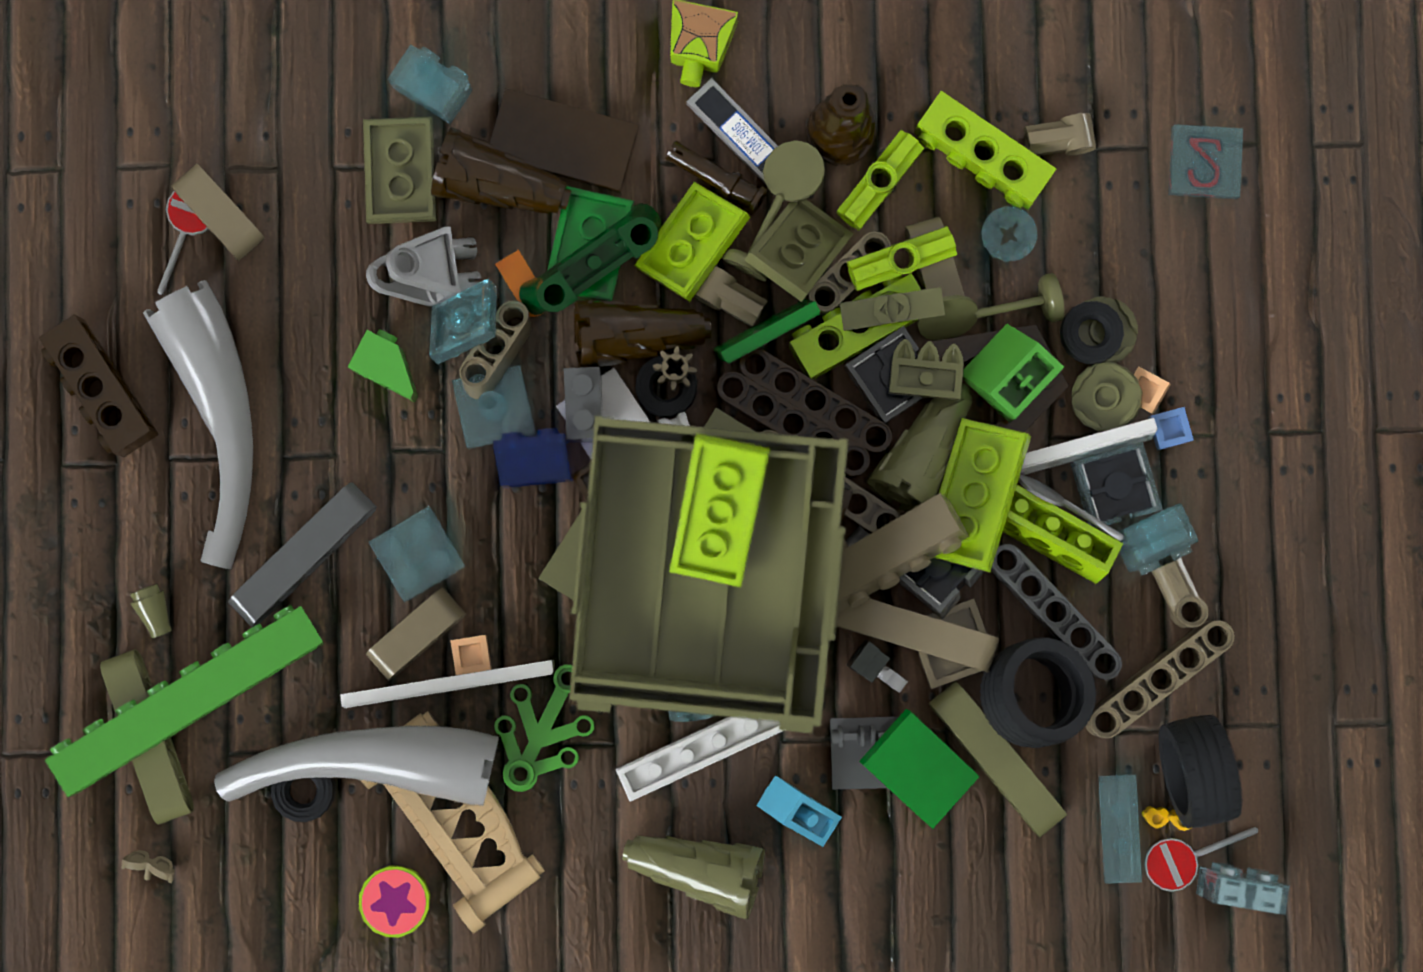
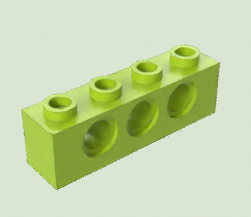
M940 91L914 131L919 136V142L931 150L939 149L948 155L946 159L953 166L961 170L967 168L976 174L975 179L981 185L989 189L995 187L1005 194L1004 199L1009 204L1019 209L1022 206L1027 210L1031 207L1056 171V168L943 91ZM950 127L958 128L962 132L963 139L953 141L947 137L945 130ZM979 146L986 147L991 153V159L980 160L975 155L974 149ZM1005 166L1015 167L1019 171L1020 178L1017 180L1008 179L1004 175L1003 168Z
M910 273L905 277L900 275L886 280L882 283L884 289L875 294L868 290L852 301L919 291L921 288L913 274ZM838 307L822 317L824 323L812 329L809 324L792 334L794 340L789 342L788 347L804 375L814 380L873 347L904 326L906 328L917 322L918 319L871 326L864 333H855L852 330H843L841 308ZM823 334H831L836 338L838 345L834 350H824L820 347L818 338Z
M1016 486L1003 533L1095 584L1101 581L1109 573L1123 543L1059 507L1042 500L1023 487Z

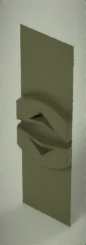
M941 287L840 303L844 331L945 315Z

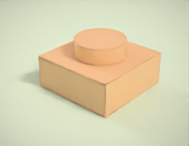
M1138 366L1134 376L1138 379L1143 392L1141 408L1154 415L1171 384Z
M487 635L450 640L456 675L492 670Z

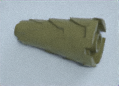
M962 383L961 399L959 401L933 398L929 403L925 404L908 430L905 429L891 451L883 456L867 481L869 487L879 497L890 504L894 499L901 503L898 509L908 512L939 493L961 419H967V413L972 404L971 389Z
M637 835L634 840H627L622 859L627 861L629 869L652 878L655 883L686 892L685 896L711 904L719 911L748 919L759 890L757 883L763 873L765 849L740 843L729 845L707 840L696 842L670 836L660 838Z

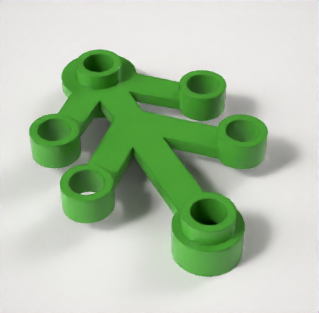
M571 664L562 665L555 671L553 681L556 688L539 722H537L531 703V688L526 684H517L511 689V700L517 704L529 741L523 754L514 735L517 727L514 718L504 715L495 721L494 729L501 736L509 760L503 769V779L505 784L514 791H527L536 784L538 775L562 767L567 769L573 768L579 761V753L573 747H565L556 756L535 761L542 747L578 735L582 737L589 736L595 729V722L588 715H581L572 723L551 729L570 693L571 685L563 683L562 675L567 671L572 672L573 665ZM518 688L526 689L528 696L525 701L516 699L515 691ZM506 719L511 722L512 728L510 732L504 733L500 730L499 723L501 720ZM581 719H586L590 722L591 728L588 732L584 733L578 729V722ZM565 751L574 753L575 760L572 764L563 762L562 754ZM523 767L527 770L528 775L525 780H518L515 777L516 768Z

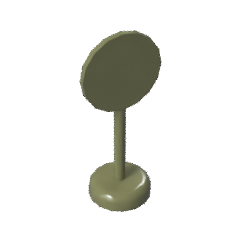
M797 140L785 142L773 149L767 157L763 169L764 182L770 192L776 197L748 253L738 249H729L723 257V261L750 277L761 281H766L768 278L747 263L745 258L772 225L783 201L796 202L805 200L815 194L823 182L825 175L824 160L818 150L807 142Z
M1050 273L1043 275L1039 279L1038 297L978 309L976 302L970 297L962 295L943 297L945 315L918 319L917 325L920 334L926 339L934 341L959 337L969 331L978 318L1037 305L1041 306L1042 312L1048 321L1058 322L1064 319L1062 290L1056 275Z

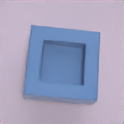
M1185 407L1148 417V419H1155L1158 428L1153 436L1157 451L1194 441Z

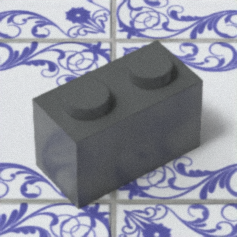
M600 367L564 368L566 439L569 443L593 442L595 416H603L602 374Z

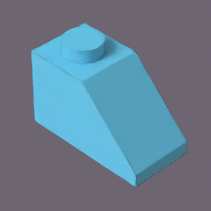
M776 775L756 805L783 825L824 847L842 818L828 807Z

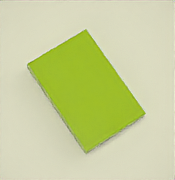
M694 182L658 231V239L655 245L642 254L634 266L640 272L690 302L748 222L750 216L747 212Z

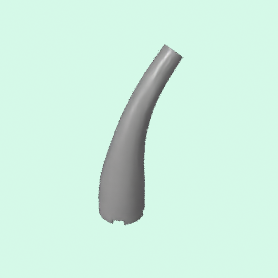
M203 280L197 283L200 290L191 293L187 286L157 301L155 304L159 310L156 313L151 311V309H147L143 314L216 442L220 472V500L214 531L208 530L200 561L213 566L232 569L246 521L253 471L252 422L248 392L233 335L220 303L208 282Z
M397 726L323 734L271 748L218 772L215 776V787L221 798L230 802L265 786L300 778L339 777L391 785L424 795L483 806L499 737L474 730L442 726Z

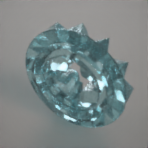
M1013 206L1001 207L993 211L986 218L981 230L983 246L992 257L1003 260L1005 263L1021 260L1027 256L1037 241V227L1033 218L1026 211ZM1017 223L1018 226L1014 233L1017 241L1009 240L1003 246L1000 245L1004 235L1000 229L1008 230Z

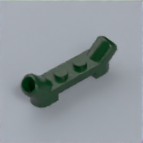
M640 203L635 205L625 217L539 277L524 282L519 292L521 302L526 306L529 313L533 315H540L547 311L559 312L578 300L577 295L630 258L634 257L637 259L655 245L658 239V231L662 227L659 214L648 204Z

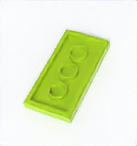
M961 419L939 493L951 501L969 537L961 541L962 545L957 550L948 554L940 553L933 558L991 572L1031 440V436L1028 433L969 419Z
M699 433L696 434L669 572L737 587L742 586L770 448Z

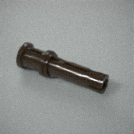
M677 140L672 144L673 150L669 149L665 160L674 163L721 191L720 195L726 201L731 199L747 208L748 214L753 216L767 194V188L763 186L758 188L743 179V174L738 171L729 173L683 146Z

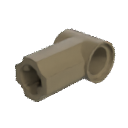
M1078 113L1063 117L1060 121L1025 126V148L1037 156L1063 152L1066 155H1079L1094 151L1096 143L1091 114Z
M715 266L694 295L697 300L717 311L721 309L750 327L754 326L768 302L738 284L732 275Z
M1181 558L1151 571L1170 609V618L1175 625L1180 628H1194L1205 623L1209 612L1207 604L1199 597ZM1187 602L1191 603L1196 609V617L1191 622L1186 621L1181 613L1183 605Z

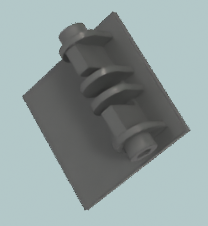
M898 717L830 718L832 790L887 788L859 761Z

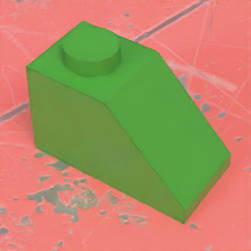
M381 329L378 330L377 334L366 330L348 368L416 402L418 394L404 351L399 345L395 344L398 338Z

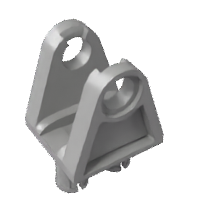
M442 227L400 244L390 250L387 255L373 261L366 270L368 284L378 293L429 307L437 306L457 294L480 293L482 282H474L475 279H481L480 273L478 271L457 273L456 259L473 260L476 258L477 248H469L470 245H476V241L473 237L452 239L451 227ZM379 266H387L388 275L393 279L392 283H384L381 279H378L376 274Z

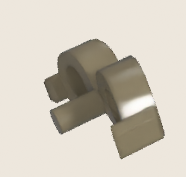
M137 850L124 856L121 869L145 870V880H150L153 874L158 878L168 880L171 884L174 881L175 870L173 869L172 862L166 857L158 856L150 859L146 851Z

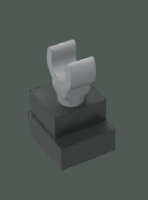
M867 640L863 641L846 664V666L873 683L876 677H878L899 693L908 682L886 666L890 658Z

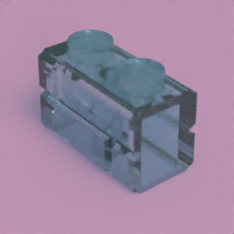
M1180 503L1118 531L1124 536L1123 540L1118 541L1123 543L1119 552L1129 572L1139 570L1141 575L1161 567L1158 560L1171 555L1173 560H1176L1193 552L1190 545L1199 542L1192 524H1190L1189 518Z

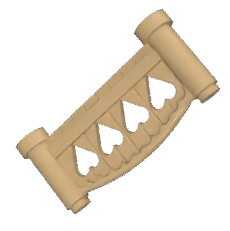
M427 711L423 715L420 713L404 726H439V724L430 712ZM361 780L362 783L368 789H371L373 786L377 784L375 782ZM383 784L463 893L464 897L453 904V906L472 933H476L486 925L485 919L541 878L540 875L545 872L533 854L528 858L522 854L513 827L489 786L483 806L463 803L460 808L431 810L436 797ZM467 809L472 810L476 815V821L484 825V834L480 837L452 839L461 813ZM487 838L495 840L497 843L496 850L502 851L506 856L504 864L473 868L483 840Z

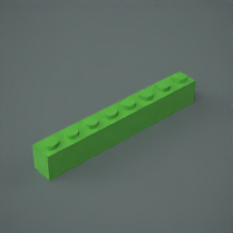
M292 605L287 606L273 615L276 621L265 628L261 624L250 628L242 634L245 639L233 647L229 642L210 653L213 657L212 660L200 666L198 661L190 664L179 672L182 678L170 685L166 680L155 685L147 691L150 696L138 704L134 699L115 710L118 715L107 723L99 719L84 728L85 736L72 743L70 738L52 747L50 751L53 755L45 759L66 796L73 797L322 646L324 643L303 608L300 606L294 610Z

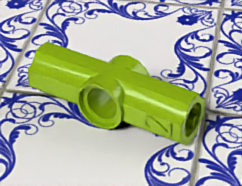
M900 130L877 161L868 168L865 176L838 208L836 214L850 227L860 231L885 198L892 193L896 184L923 152L924 147L911 134ZM877 173L883 174L888 178L889 185L879 188L872 183L871 177Z
M948 226L847 261L848 273L856 291L954 257L957 255L956 244ZM900 248L907 251L910 258L909 264L903 269L899 268L894 262V255Z

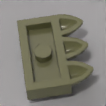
M907 339L902 340L896 347L891 359L888 394L959 401L961 399L964 366L963 356L959 347L953 343L945 351L942 361L939 362L938 351L931 341H928L921 348L917 359H915L911 343Z

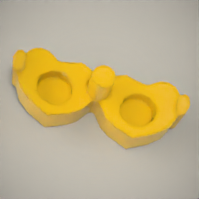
M1148 806L1142 811L1145 821L1156 829L1163 827L1169 821L1182 831L1191 829L1184 827L1174 809L1168 811L1164 807L1154 808Z

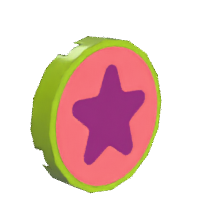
M389 865L375 871L364 882L359 894V910L363 921L373 932L384 937H402L414 932L425 921L430 909L431 894L426 881L417 871L404 866Z

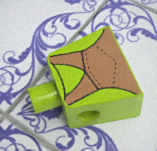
M673 0L670 56L671 63L683 66L680 83L690 87H700L703 71L714 73L719 71L737 27L738 12L682 0Z

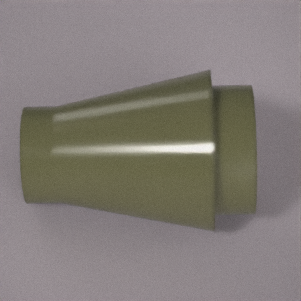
M153 584L130 593L133 600L130 604L149 631L151 638H156L172 631L169 624L164 590L160 591L158 584Z

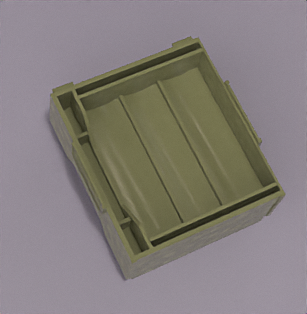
M595 416L588 501L581 502L580 506L582 508L574 604L571 608V614H577L569 700L578 701L577 709L610 712L612 704L780 722L779 730L813 733V725L821 726L829 640L835 639L845 527H841L840 522L848 439L841 438L840 440ZM697 433L770 448L741 587L669 572Z

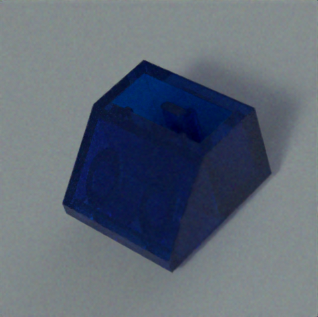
M558 428L537 430V436L526 437L522 432L501 434L502 440L493 441L500 486L504 489L573 481L570 443L567 441L565 433L560 434L558 432Z

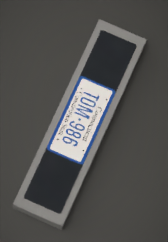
M711 78L687 101V105L765 184L764 165L767 157L778 145Z

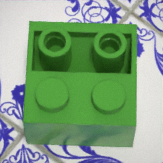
M1006 324L963 369L962 379L1010 423L1024 411L1064 366L1040 343Z

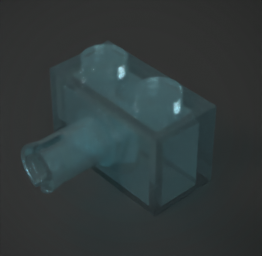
M410 44L388 77V81L393 89L448 124H451L473 91L469 81H467L469 76L454 65L447 68L439 63V56L428 48L422 47L419 50Z

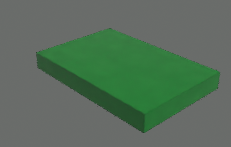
M566 186L572 192L567 209H561L548 270L625 217L634 207V201ZM620 266L577 296L599 301H613Z
M804 299L802 302L799 301L713 349L720 360L731 363L820 315L821 311L815 301Z
M907 708L859 761L932 829L980 777Z

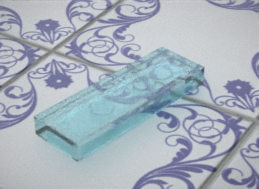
M1136 775L1099 776L1104 882L1106 884L1142 882Z

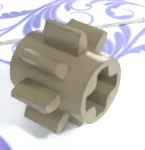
M678 346L675 347L674 354L667 355L666 352L661 351L662 364L653 365L654 370L662 371L663 374L659 377L658 384L661 385L666 381L671 383L672 392H675L676 384L680 383L689 388L688 374H697L696 368L688 367V363L692 360L693 355L690 353L683 357L680 355ZM670 362H673L675 365L683 364L681 376L678 377L675 373L670 376L667 374Z

